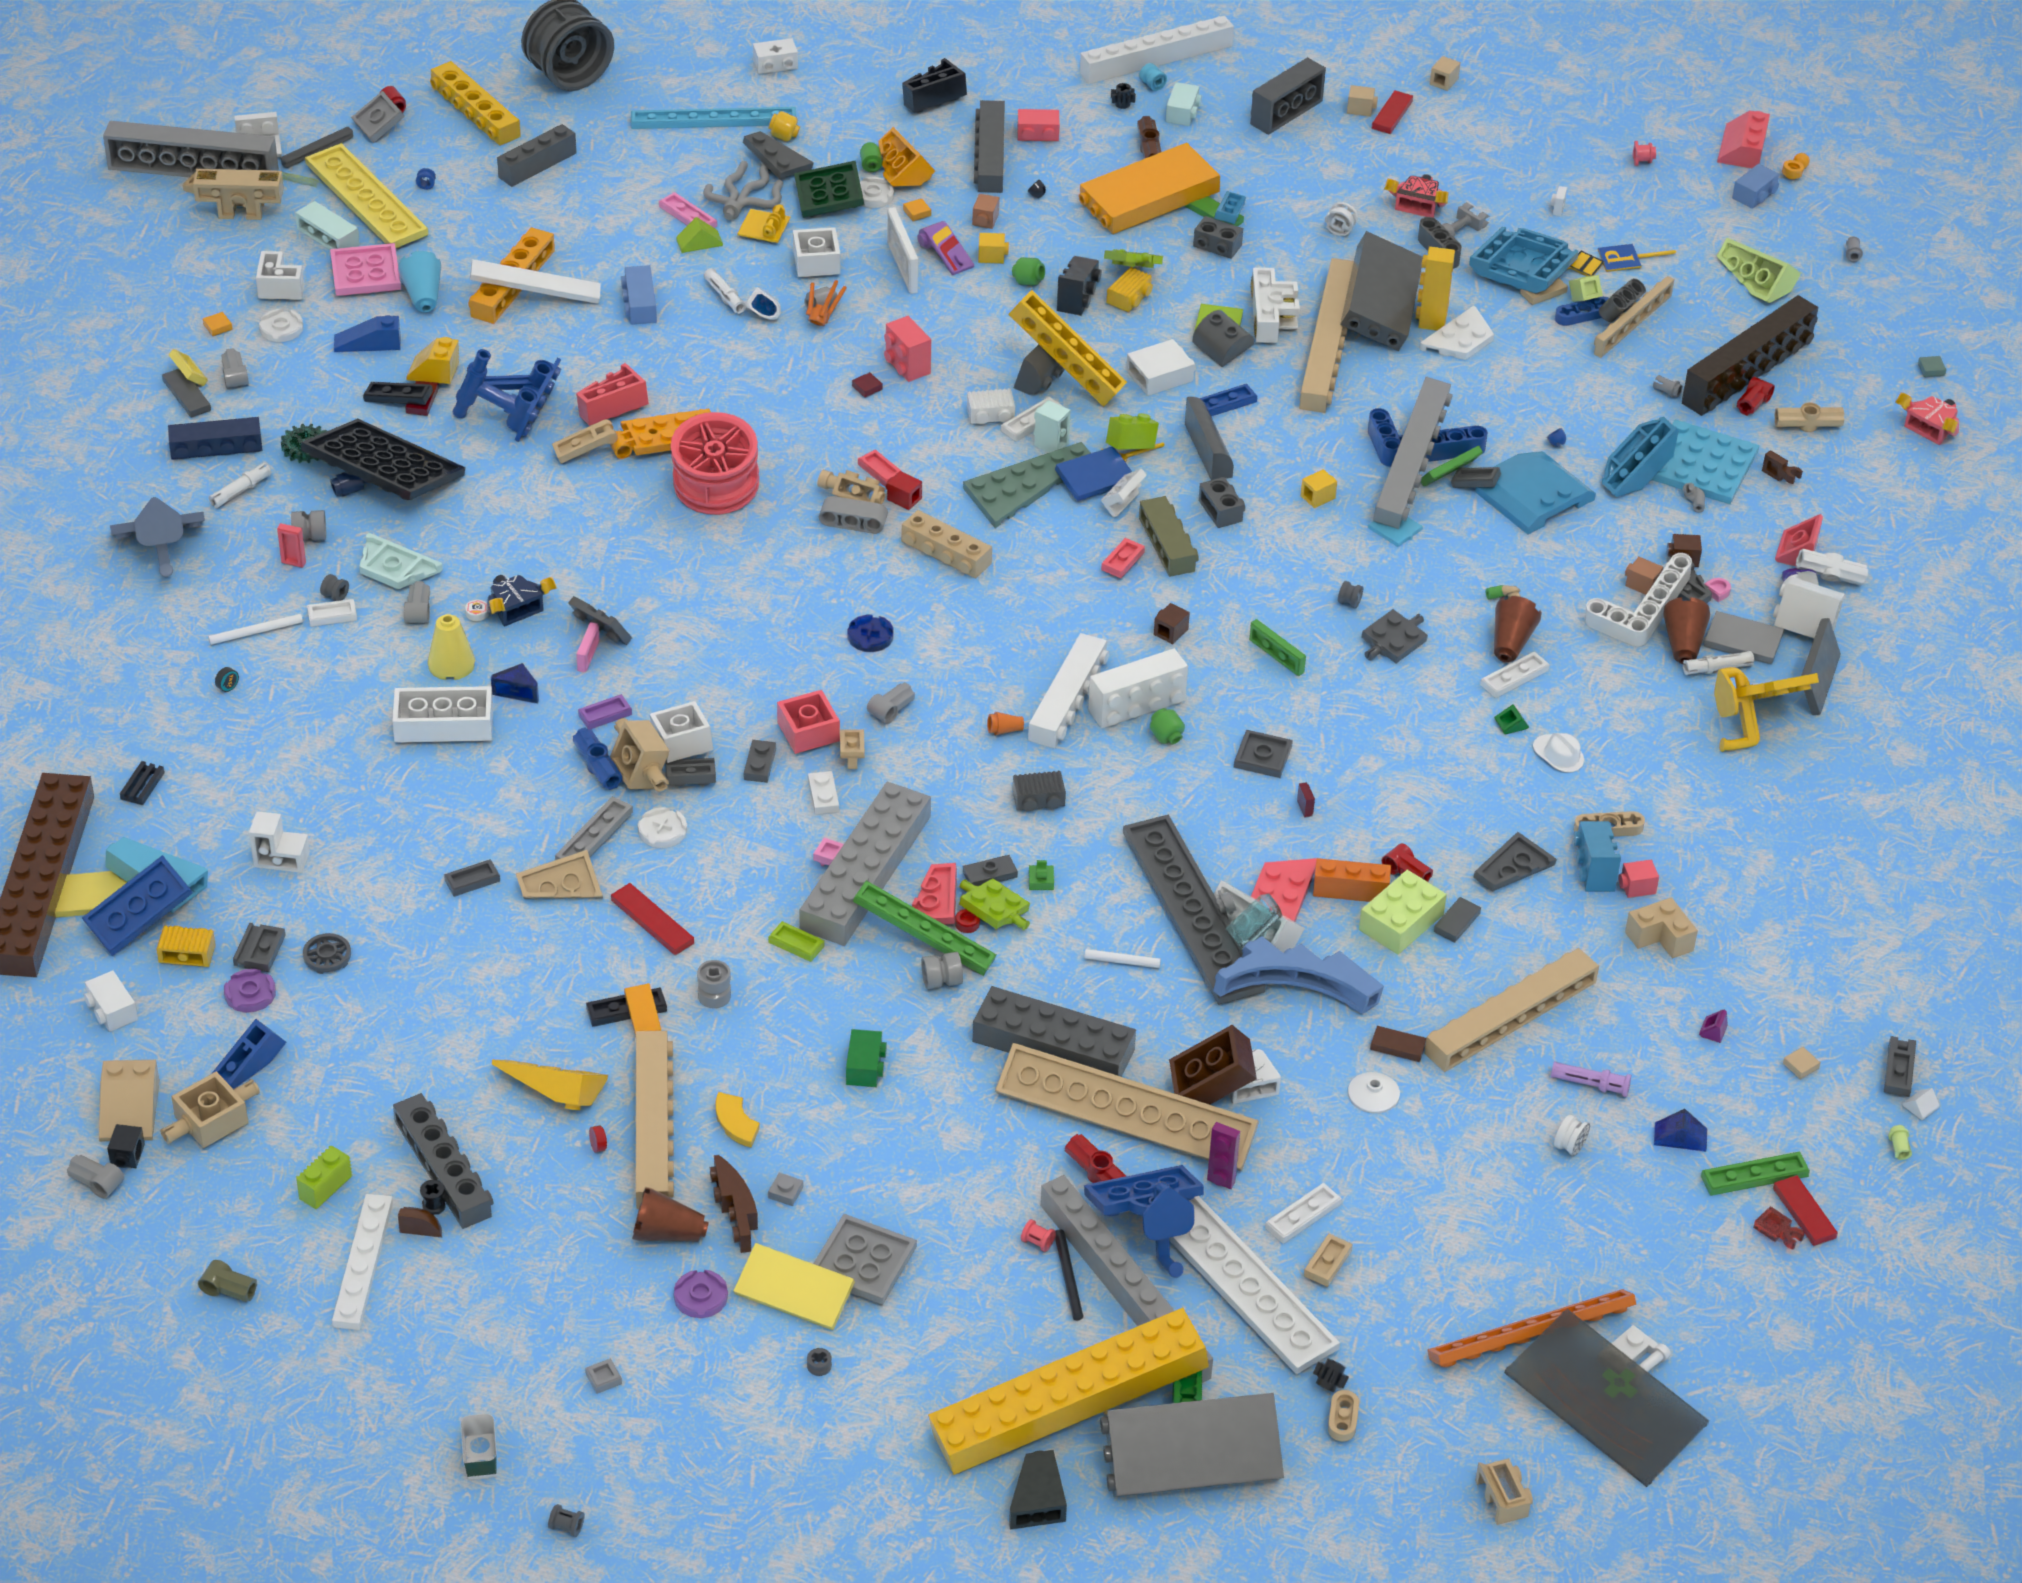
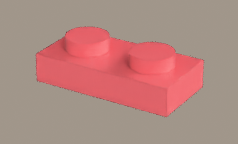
M1124 538L1102 562L1101 570L1122 578L1145 553V546Z

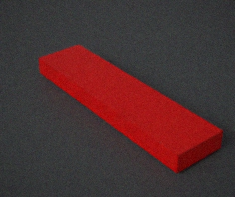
M631 883L611 894V901L672 954L677 955L694 944V937Z

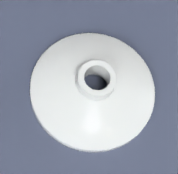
M1366 1072L1352 1079L1348 1087V1096L1352 1104L1362 1111L1383 1113L1396 1106L1399 1101L1400 1090L1397 1083L1389 1076L1377 1072Z

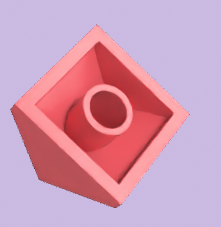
M1821 514L1816 515L1784 530L1775 560L1779 563L1797 567L1796 559L1800 550L1815 551L1823 516Z

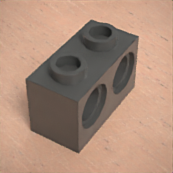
M1204 216L1194 229L1193 247L1232 259L1242 246L1244 228Z
M1225 477L1200 483L1198 501L1217 528L1243 522L1245 503L1243 499L1238 497L1233 485H1230Z

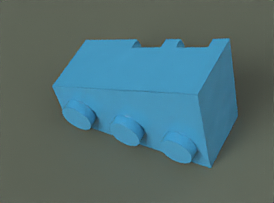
M1580 821L1578 831L1574 832V846H1578L1577 864H1581L1579 878L1580 882H1584L1585 892H1615L1621 855L1614 852L1618 846L1617 843H1612L1614 835L1609 821Z

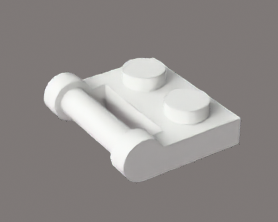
M1632 1325L1598 1354L1597 1362L1607 1370L1610 1369L1617 1376L1627 1369L1636 1376L1628 1384L1634 1388L1641 1382V1378L1660 1361L1664 1362L1671 1356V1352L1666 1345L1658 1344ZM1647 1352L1651 1354L1634 1370L1628 1369Z

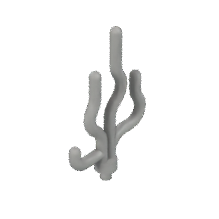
M742 161L736 172L725 179L724 185L730 193L729 197L712 193L713 186L711 184L705 186L703 194L709 201L724 204V217L727 220L737 218L741 209L748 205L773 208L775 205L780 204L782 199L780 190L783 186V181L777 180L771 192L773 196L771 200L748 197L752 190L762 188L769 182V168L762 163L759 170L761 179L747 183L739 195L733 183L742 178L748 167V163Z

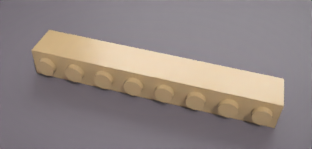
M1580 948L1570 953H1565L1557 961L1546 964L1540 971L1526 976L1514 986L1507 987L1504 992L1495 997H1490L1480 1006L1471 1008L1466 1014L1458 1019L1451 1020L1441 1029L1432 1031L1426 1038L1424 1054L1444 1072L1450 1070L1595 984L1599 965Z
M636 1031L637 1209H639L643 1201L642 1196L645 1187L652 1188L668 1197H674V1181H669V1177H674V1161H669V1156H674L673 1140H668V1136H674L673 1120H668V1116H673V1100H668V1096H673V1080H668V1076H673V1060L668 1061V1057L673 1056V1041H668L667 1031Z

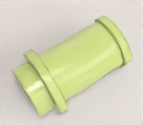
M1902 1125L1893 1126L1888 1137L1893 1143L1895 1157L1898 1160H1906L1912 1156L1908 1141L1909 1131Z

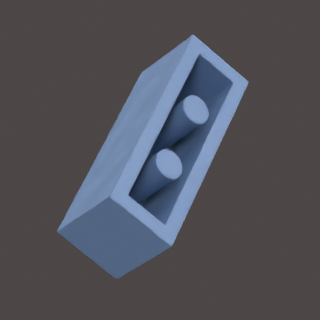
M651 266L625 267V276H621L623 301L628 302L625 303V316H630L631 325L657 323Z

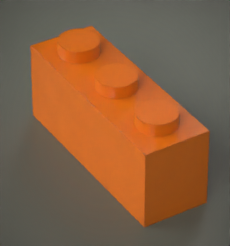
M1316 858L1313 896L1370 902L1390 885L1391 865Z

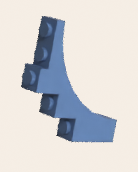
M1261 936L1254 941H1249L1243 947L1242 957L1238 958L1234 964L1218 971L1215 976L1216 982L1213 991L1221 997L1236 989L1252 985H1294L1330 995L1363 1014L1379 1004L1384 986L1341 951L1332 956H1326L1321 960L1300 943L1283 953Z

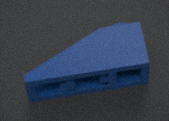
M376 316L334 335V352L401 350L399 316Z
M255 1019L212 1073L217 1071L232 1089H235L268 1065L287 1042L262 1022Z

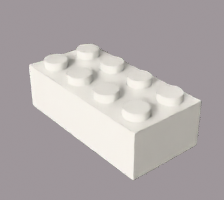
M1174 648L1090 676L1088 711L1102 729L1185 701L1188 665Z
M492 686L395 688L392 720L394 742L492 741Z

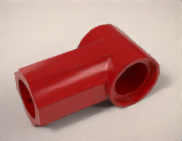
M1753 377L1747 386L1746 392L1737 401V407L1740 412L1748 416L1753 414L1763 402H1769L1775 385Z
M1404 843L1398 844L1381 859L1382 864L1391 865L1390 874L1392 875L1397 873L1403 874L1406 870H1409L1427 882L1433 876V869L1416 859L1413 851Z

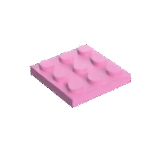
M395 243L330 249L336 296L401 290Z

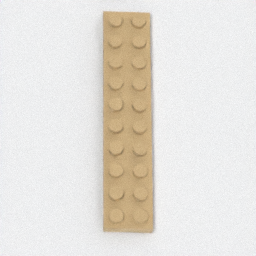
M1016 1043L1012 1044L995 1090L998 1094L1209 1161L1212 1128L1216 1122L1241 1131L1237 1170L1239 1171L1243 1170L1259 1121Z

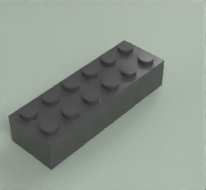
M991 986L973 1020L972 1042L1007 1053L1010 1052L1012 1044L1016 1043L1122 1077L1135 1050L1136 1029L994 986Z

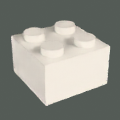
M835 227L793 230V253L798 277L840 274V249Z
M696 701L650 714L652 725L670 750L669 756L666 759L667 763L694 755H701L713 750L710 725Z

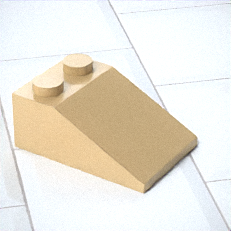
M156 1060L103 1061L100 1081L99 1141H110L116 1124L142 1127L144 1140H153L160 1082Z

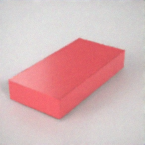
M876 449L858 458V465L885 487L887 481L901 471Z
M280 523L277 532L281 563L303 568L306 564L302 528Z

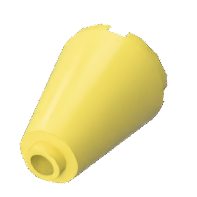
M445 614L436 620L428 656V667L433 676L439 679L446 680V677H454V680H458L468 676L473 671L475 656L459 618L455 615Z

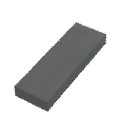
M180 369L162 374L163 382L190 417L211 411V405L195 383L188 380Z

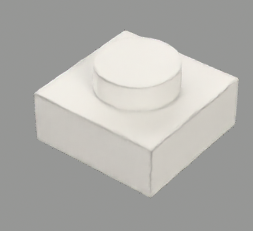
M1559 186L1557 194L1553 193L1551 199V206H1554L1553 215H1562L1567 187Z

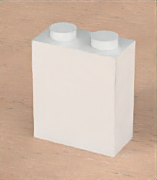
M1174 339L1127 353L1126 371L1147 396L1192 382L1194 379L1195 363L1186 355L1183 348Z
M1791 577L1787 583H1783L1779 596H1782L1780 604L1776 605L1773 617L1776 618L1774 626L1815 638L1820 620L1822 618H1830L1834 631L1845 594Z

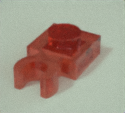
M1771 1206L1755 1220L1753 1227L1774 1242L1781 1238L1784 1245L1792 1250L1797 1242L1793 1238L1802 1242L1805 1234L1801 1229L1791 1227L1792 1220Z

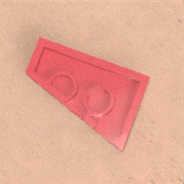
M956 863L931 864L921 884V891L912 903V907L944 925L955 924Z

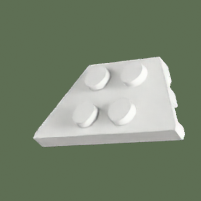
M1472 306L1420 342V350L1426 351L1427 348L1437 349L1440 355L1467 360L1491 343L1494 339V333L1478 309Z

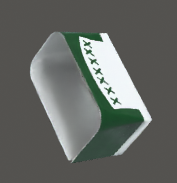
M477 1414L463 1417L461 1420L463 1462L467 1480L497 1477L493 1416L490 1414ZM478 1437L486 1438L490 1443L489 1449L484 1453L473 1452L470 1449V1443L473 1439Z

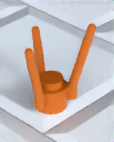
M835 280L824 305L816 304L813 307L815 284L812 282L810 284L809 302L806 315H809L808 321L815 325L825 326L847 287H842L828 309L838 284V280Z

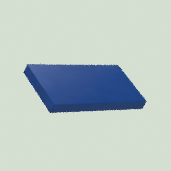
M162 855L83 916L82 919L113 956L192 895L193 892Z

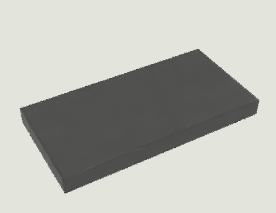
M1822 618L1820 620L1801 675L1818 674L1819 683L1811 684V689L1804 690L1812 715H1821L1841 655L1830 618Z

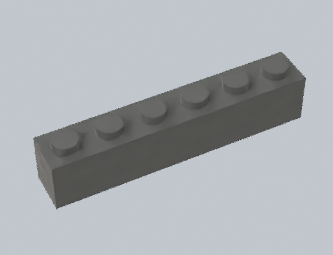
M980 100V109L976 108L974 184H978V192L1003 193L1005 101Z

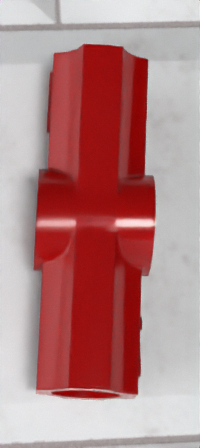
M1076 1134L1065 1145L1064 1151L1087 1171V1177L1090 1182L1097 1183L1126 1177L1113 1164V1157L1110 1153L1098 1150L1082 1134Z

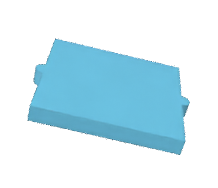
M1409 517L1406 521L1401 522L1399 529L1375 521L1368 524L1370 530L1397 547L1407 540H1412L1414 535L1423 530L1422 525Z

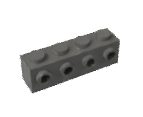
M561 124L498 156V178L513 187L577 154L576 133Z

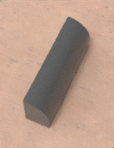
M1187 397L1185 426L1210 479L1214 480L1221 477L1226 479L1233 478V461L1206 404L1200 398Z

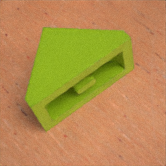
M695 217L676 237L681 253L723 246L718 230L698 217Z

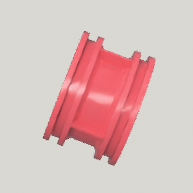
M709 412L689 418L675 430L671 439V458L674 466L673 485L677 497L683 504L700 513L720 515L741 509L755 497L759 489L760 480L757 463L758 441L756 433L747 422L735 415L723 412Z

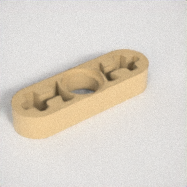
M1635 811L1581 814L1575 819L1574 832L1578 831L1580 821H1609L1615 825V827H1611L1614 837L1635 836L1643 832L1645 818L1641 813Z

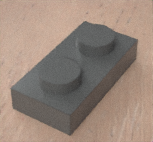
M752 739L744 770V780L768 783L776 752V742Z

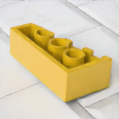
M1429 246L1428 255H1423L1421 268H1425V272H1421L1419 285H1423V289H1419L1417 302H1421V306H1417L1415 319H1419L1418 328L1438 331L1446 324L1455 250Z

